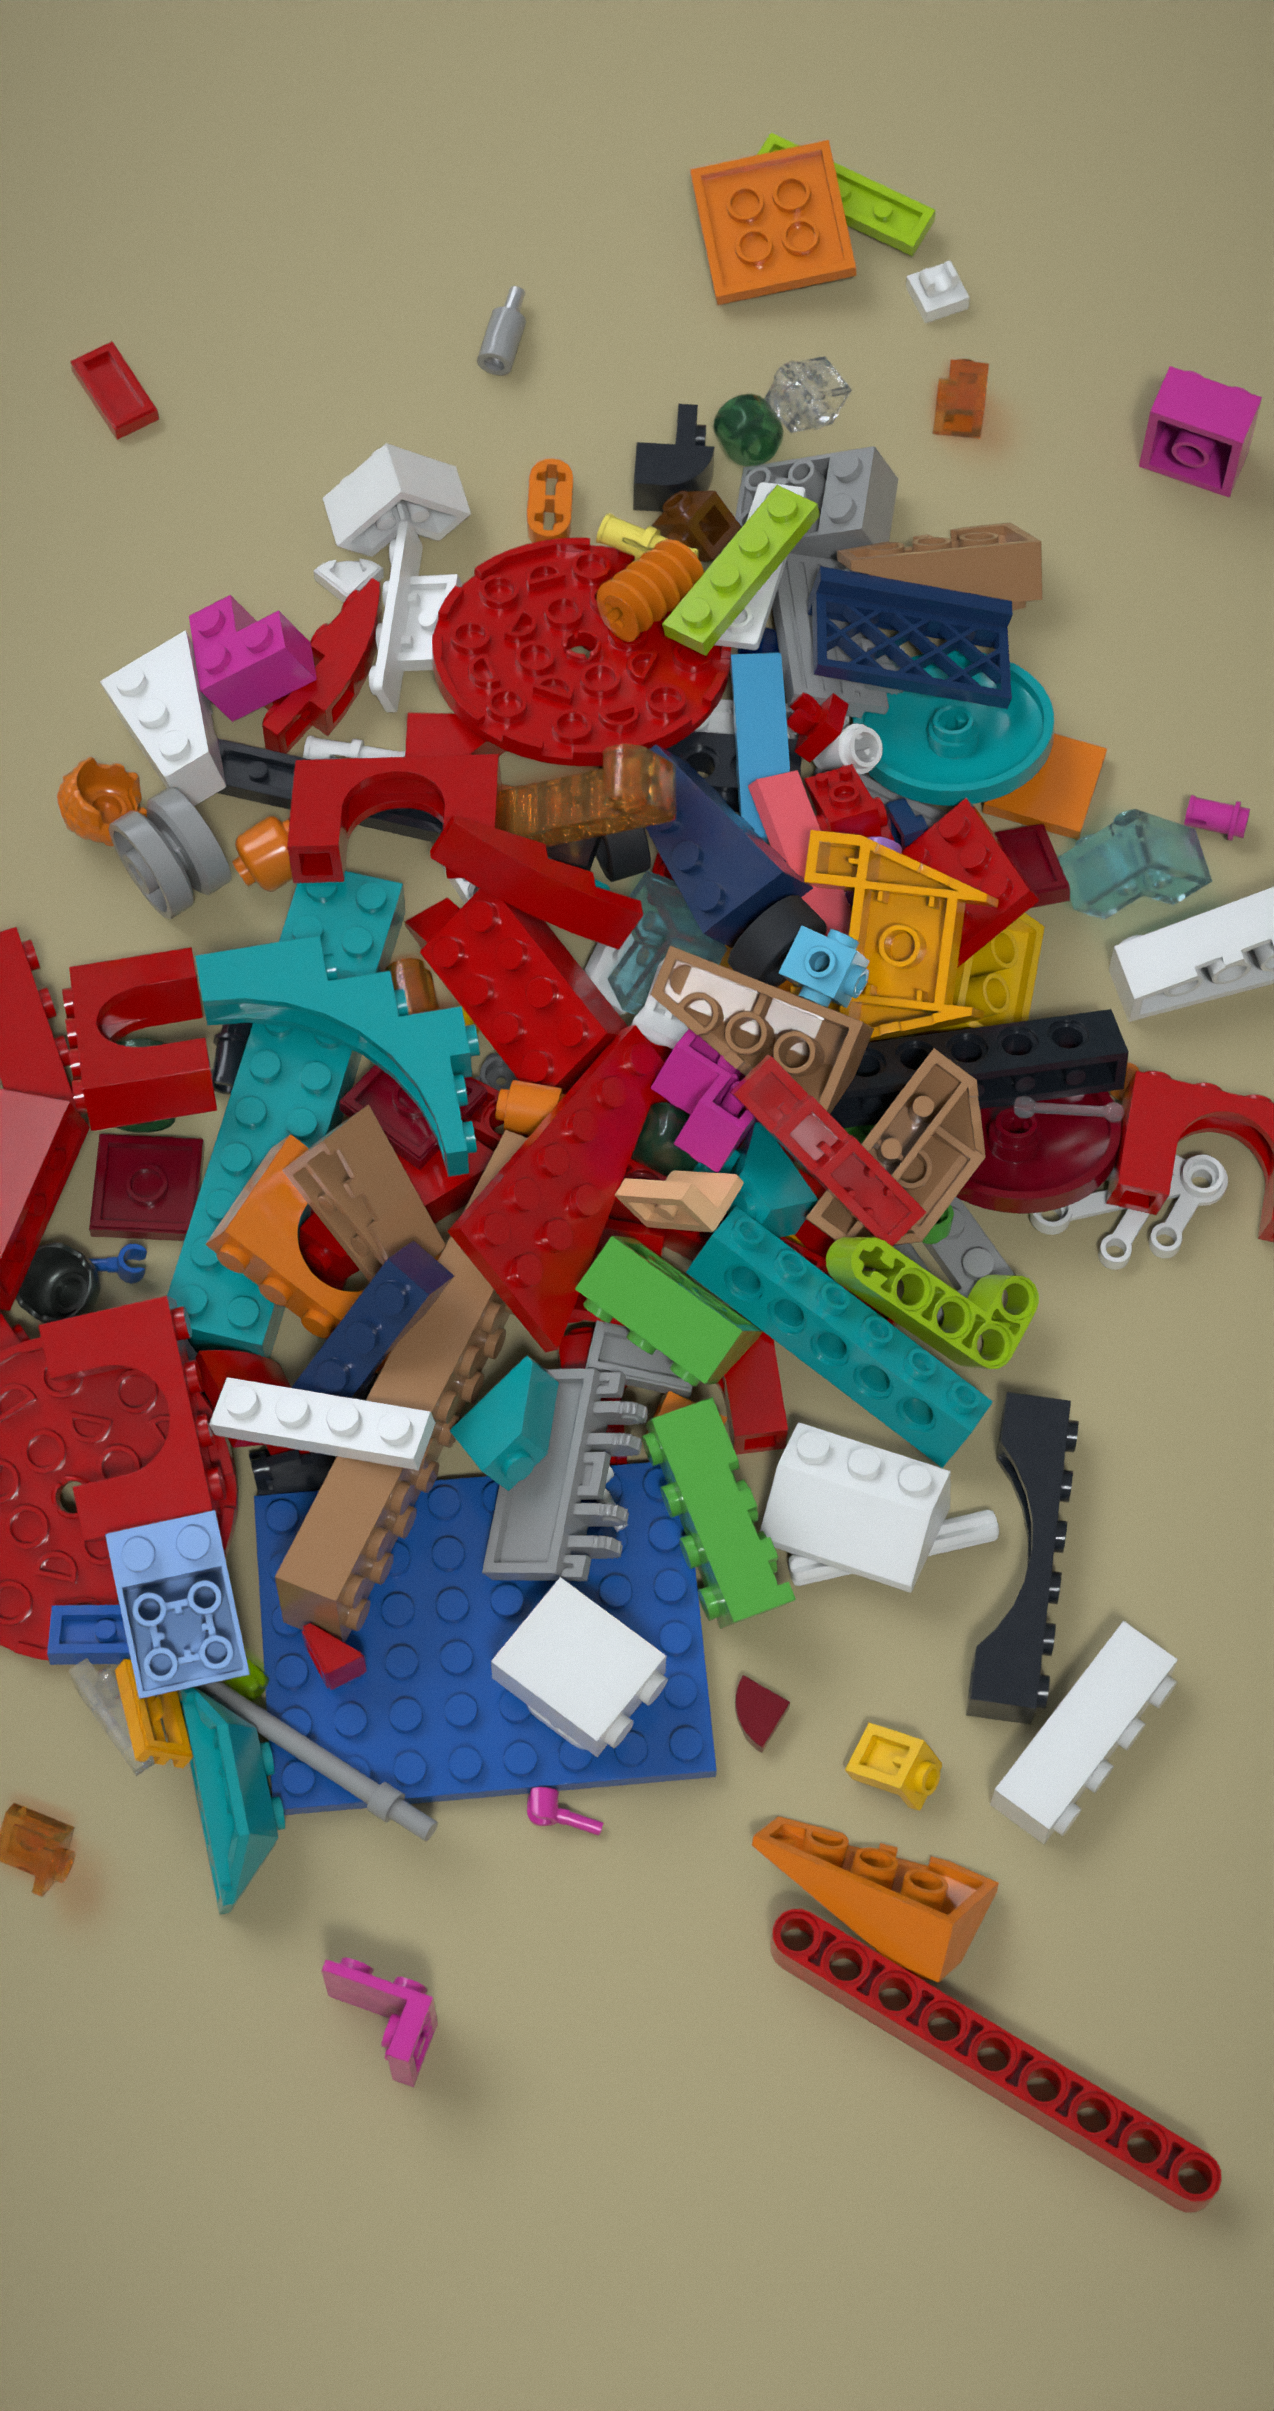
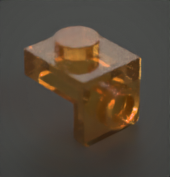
M13 1803L5 1812L0 1831V1862L36 1876L32 1893L43 1897L56 1881L63 1883L72 1869L76 1852L69 1848L75 1827Z

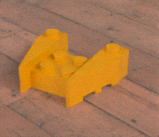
M811 830L804 882L817 888L854 892L849 936L859 942L856 950L870 961L866 968L869 970V977L862 993L857 998L852 997L847 1008L834 1002H830L828 1008L862 1021L873 1028L874 1031L869 1042L887 1040L983 1019L984 1011L973 1007L953 1005L965 904L998 907V899L862 835ZM791 986L790 993L798 996L802 988Z

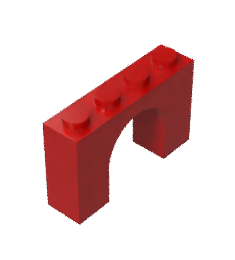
M499 754L295 760L287 842L293 883L344 882L347 845L351 833L364 819L384 810L411 808L427 812L443 823V830L453 815L501 830L503 788ZM446 868L447 879L462 878Z
M192 947L69 967L71 987L62 989L67 1017L65 1023L70 1047L68 1051L73 1076L72 1088L77 1112L87 1111L91 1131L217 1111L206 1038L149 1047H129L116 1044L122 1037L143 1028L203 1018Z
M1136 1071L1123 1094L1120 1113V1146L1116 1164L1110 1174L1106 1204L1157 1215L1170 1194L1178 1143L1198 1133H1220L1244 1144L1255 1155L1262 1167L1265 1178V1194L1258 1239L1274 1243L1273 1101L1266 1096L1257 1094L1242 1096L1225 1092L1219 1086L1211 1083L1191 1084L1174 1080L1168 1074L1160 1071Z
M166 1295L38 1325L49 1379L64 1382L118 1369L138 1370L149 1376L158 1385L164 1394L169 1409V1430L165 1443L151 1462L143 1468L126 1475L72 1487L83 1541L99 1542L106 1540L105 1534L214 1510L216 1514H220L219 1500L226 1499V1487L220 1467L212 1468L207 1447L215 1445V1437L209 1425L211 1420L209 1414H200L196 1393L203 1392L204 1387L197 1360L189 1361L185 1339L192 1338V1329L186 1307H177L176 1300Z
M577 1328L568 1332L567 1336H563L557 1350L559 1369L586 1368L595 1328ZM762 1332L755 1343L716 1383L725 1401L731 1443L736 1455L785 1449L787 1444L788 1426L774 1339ZM601 1398V1401H621L622 1398ZM607 1425L606 1433H625L624 1425ZM611 1456L609 1466L627 1464V1456Z

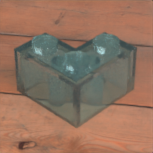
M1131 809L1118 814L1113 819V823L1095 834L1080 838L1075 843V847L1058 857L1070 886V899L1073 909L1104 920L1142 896L1175 905L1212 882L1196 829L1138 809Z
M646 871L628 896L641 901L644 914L631 932L635 941L607 978L622 1010L637 1015L645 1006L658 965L666 957L670 946L718 965L727 952L724 944L702 933L675 881Z

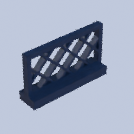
M820 566L807 601L808 615L813 616L814 675L1008 709L1012 700L1008 625L1013 616L1012 601ZM830 619L851 624L841 630ZM878 628L899 631L900 633L888 638ZM861 632L876 647L865 652L851 637ZM927 637L944 639L947 642L937 647ZM910 641L924 655L914 661L899 646ZM974 645L994 648L995 650L985 656ZM838 646L853 660L842 662L827 659V651ZM957 649L973 664L962 669L947 655ZM886 654L901 669L898 671L884 669L875 660ZM934 663L949 678L946 680L933 678L924 668ZM982 671L997 685V689L983 687L972 677Z

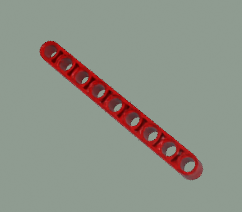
M790 1909L783 1912L776 1919L770 1941L771 1955L774 1961L790 1974L1175 2209L1185 2213L1198 2212L1204 2209L1218 2192L1222 2182L1221 2169L1217 2161L1209 2153L815 1914L804 1909ZM801 1930L810 1937L812 1944L803 1951H792L783 1944L781 1937L787 1931ZM848 1959L858 1966L860 1975L851 1981H842L832 1974L829 1966L836 1960ZM895 1988L906 1995L909 2005L900 2011H891L881 2004L878 1995L886 1989ZM936 2018H945L955 2025L958 2035L950 2041H940L930 2034L928 2023ZM985 2048L997 2049L1004 2054L1007 2066L1000 2071H989L980 2065L977 2053ZM1034 2078H1044L1050 2081L1056 2090V2098L1049 2102L1035 2100L1027 2089L1028 2081ZM1084 2108L1098 2110L1105 2118L1106 2129L1100 2132L1085 2130L1077 2120V2112ZM1134 2138L1147 2140L1156 2151V2160L1150 2163L1136 2161L1128 2151L1127 2142ZM1183 2169L1198 2171L1206 2181V2191L1201 2194L1186 2192L1178 2181V2172Z

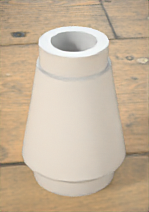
M852 724L842 729L841 734L813 761L823 771H831L853 764L858 774H865L871 771L880 761L883 752L882 741L873 729L863 724Z

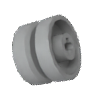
M168 787L148 800L147 817L138 812L129 811L109 825L112 843L130 877L144 897L164 918L171 920L190 908L193 904V889L202 894L210 895L228 884L232 876L228 862L212 831L191 802L174 787Z

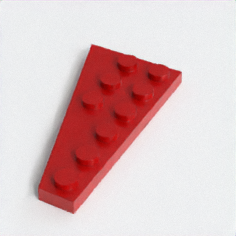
M636 1025L623 1028L447 1231L545 1353L559 1349L579 1296V1292L575 1288L590 1267L614 1204L615 1193L621 1185L656 1093L651 1089V1086L665 1064Z

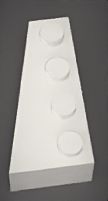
M1274 887L1146 935L1129 937L1119 945L1114 946L1109 972L1128 1022L1274 984Z

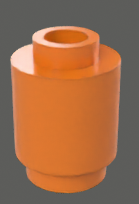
M513 1080L510 1090L501 1088L499 1092L495 1118L496 1120L504 1121V1132L508 1130L516 1134L530 1136L566 1094H563V1088Z

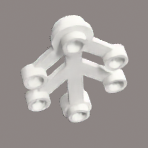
M1178 1155L1175 1156L1170 1194L1167 1200L1179 1198L1166 1222L1156 1225L1151 1232L1149 1248L1155 1256L1159 1258L1175 1256L1181 1246L1182 1232L1198 1206L1212 1205L1223 1197L1228 1184V1176L1226 1170L1217 1159L1209 1155H1196L1186 1160ZM1196 1177L1205 1178L1210 1186L1207 1188L1197 1187L1192 1183V1179ZM1108 1190L1092 1193L1069 1206L1052 1210L1060 1218L1055 1222L1043 1219L1041 1213H1030V1221L1041 1233L1055 1235L1063 1232L1069 1226L1070 1221L1127 1208L1106 1204ZM1128 1209L1114 1233L1102 1240L1098 1256L1100 1262L1106 1268L1118 1270L1127 1265L1132 1252V1243L1149 1217V1213ZM1163 1234L1169 1235L1175 1243L1171 1246H1163L1158 1243L1156 1237ZM1118 1246L1124 1251V1255L1118 1258L1112 1257L1107 1253L1106 1248Z

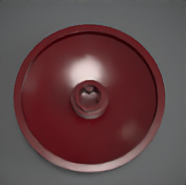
M1106 1091L980 1109L986 1157L957 1194L956 1198L974 1206L997 1212L1029 1214L1063 1208L1089 1196L1105 1182L1116 1164L1121 1139V1120L1114 1100Z

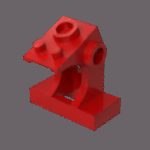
M853 764L804 779L817 811L815 817L821 831L862 835L866 838L883 837L895 841L888 827L887 814L880 797L872 798Z

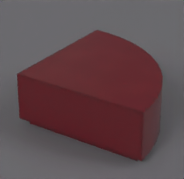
M743 1675L736 1692V1716L746 1740L762 1753L788 1712L790 1702Z

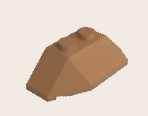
M934 1048L861 1144L927 1212L895 1245L921 1243L986 1157L977 1080ZM827 1190L805 1218L834 1241L842 1237H874Z

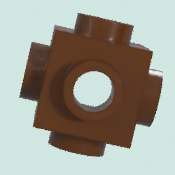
M715 490L680 491L674 494L664 503V512L652 524V527L660 530V536L677 540L689 548L698 549V559L702 562L713 561L742 528Z

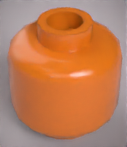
M275 816L266 817L236 838L235 846L239 857L234 859L232 863L248 887L257 882L264 890L273 892L292 880L287 849L289 818L282 822Z

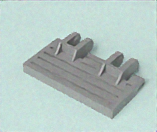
M789 553L772 604L779 653H781L783 679L788 708L803 692L811 695L819 705L835 693L849 704L846 716L861 718L864 711L886 714L889 708L887 693L897 695L898 693H903V690L814 675L813 616L808 615L807 601L820 566L850 572L856 571H851L837 560ZM830 619L841 630L851 624ZM861 632L851 637L865 652L876 647ZM838 646L827 651V659L842 662L853 660ZM886 654L875 660L884 669L893 671L901 669Z
M595 1368L545 1369L559 1382L548 1454L534 1467L529 1476L519 1481L510 1491H507L501 1485L499 1486L482 1573L490 1579L558 1581L561 1577L565 1581H587L591 1559L621 1557L622 1541L609 1536L597 1537L586 1536L588 1527H619L627 1525L628 1509L607 1503H581V1499H603L611 1456H637L641 1452V1438L627 1433H606L607 1425H639L646 1423L647 1407L632 1401H601V1398H622L626 1376L622 1372H599Z

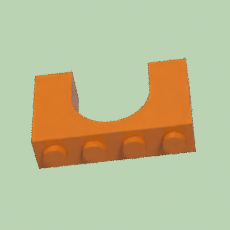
M290 1134L269 1150L205 1245L217 1253V1259L223 1266L233 1272L244 1274L257 1284L260 1293L267 1300L274 1304L285 1306L301 1318V1323L306 1330L317 1337L328 1339L363 1291L348 1292L328 1286L310 1271L301 1255L298 1244V1224L302 1212L308 1203L282 1169L309 1148ZM440 1252L436 1257H434L437 1261L439 1260L442 1252ZM389 1353V1354L387 1355V1357L383 1360V1362L379 1365V1367L376 1369L375 1372H377V1371H379V1370H381V1369L383 1368V1366H384V1364L386 1363V1361H387V1359H388L390 1353Z

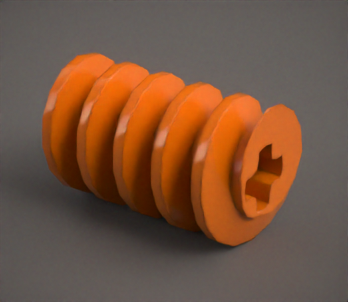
M671 539L660 541L652 550L645 552L639 560L633 561L625 570L618 572L612 580L606 581L601 585L597 592V605L604 623L620 640L626 642L634 641L640 632L651 628L653 621H661L667 612L673 611L704 574L703 566L697 555L683 543Z

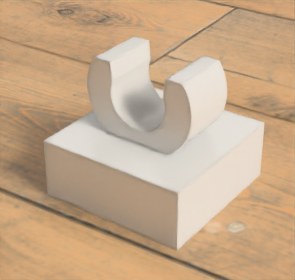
M951 261L907 276L906 289L925 324L968 309L970 297Z

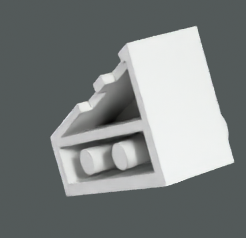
M186 630L100 681L119 718L166 788H176L193 806H196L226 787L218 739L214 732L211 714H213L211 702L200 691L193 643Z

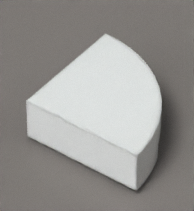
M360 559V562L342 561L337 563L336 560H331L314 570L315 581L343 603L354 590L360 591L371 578L379 582L384 576L383 568L367 559Z

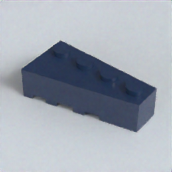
M655 745L617 775L704 935L733 948L749 925L776 902L788 896L799 895L802 897L813 889L685 760Z

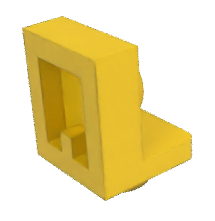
M869 1722L845 1771L852 1780L897 1794L909 1808L920 1811L927 1796L931 1795L938 1786L942 1762L925 1740Z

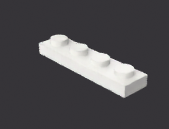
M227 1377L209 1425L214 1435L419 1470L435 1426V1420L430 1411Z

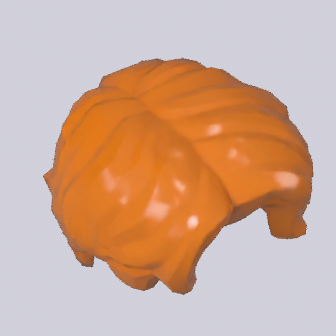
M89 757L79 762L72 772L62 776L63 783L60 784L57 793L61 815L66 828L85 840L104 843L106 846H114L109 833L110 823L129 811H135L147 817V810L139 806L142 800L139 776L136 772H127L121 764L107 765L97 763L93 757Z

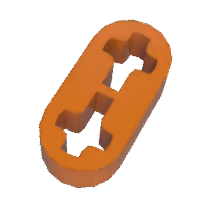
M554 458L543 459L534 465L529 476L528 537L532 543L550 539L569 538L571 534L573 505L572 470L562 460ZM547 478L557 479L555 495H546ZM545 512L554 513L555 524L553 530H544Z

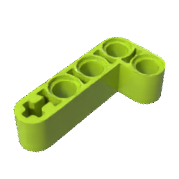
M842 1237L830 1246L826 1256V1267L830 1276L836 1282L945 1357L963 1367L999 1369L1006 1365L1012 1358L1039 1304V1293L1035 1284L1029 1278L1022 1275H986L977 1281L968 1298H966L887 1242L876 1237ZM864 1266L866 1268H876L874 1271H862ZM902 1279L904 1283V1293L902 1298L899 1300L897 1295V1285L899 1280ZM1006 1289L1008 1294V1302L1006 1307L1004 1308L1002 1304L1003 1291ZM940 1307L944 1311V1321L941 1327H939L937 1322V1314ZM982 1335L984 1340V1346L982 1352L979 1354L977 1349V1342L979 1336Z

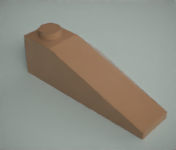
M1011 522L951 529V539L933 537V535L928 534L913 536L912 547L904 548V544L898 542H881L837 551V561L851 571L1012 601L1013 610L1025 608L1026 601L1042 600V542Z

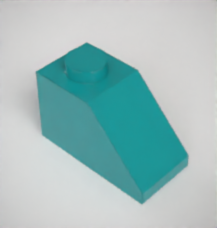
M756 1122L739 1147L740 1156L729 1173L737 1174L744 1181V1184L726 1213L729 1215L737 1206L776 1237L781 1238L794 1235L818 1202V1198L777 1140L759 1122Z
M527 1355L449 1430L479 1469L507 1491H510L519 1481L529 1476L534 1467L548 1454L559 1382L552 1374Z

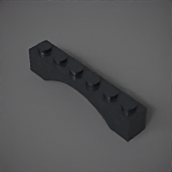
M1012 1392L1006 1393L996 1461L1011 1482L1022 1508L1028 1538L1027 1570L1024 1583L1012 1608L997 1628L976 1646L971 1667L966 1716L1031 1725L1036 1707L1046 1709L1050 1676L1040 1674L1042 1655L1052 1656L1056 1624L1046 1622L1048 1603L1058 1604L1062 1572L1052 1571L1054 1552H1064L1067 1533V1521L1058 1520L1060 1502L1069 1503L1073 1480V1471L1063 1468L1065 1451L1075 1452L1079 1421L1069 1419L1070 1400Z

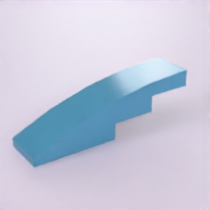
M781 653L731 655V680L734 704L733 721L740 816L755 829L754 831L767 844H770L748 785L756 779L790 772Z

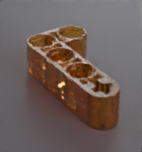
M633 744L614 745L604 749L603 769L508 788L499 792V829L544 843L546 847L673 821L677 816L676 766L648 748Z

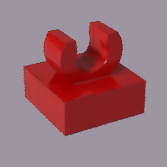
M803 692L791 703L790 708L794 712L787 718V725L799 734L794 752L809 763L812 762L841 734L849 704L833 693L819 705L811 695Z

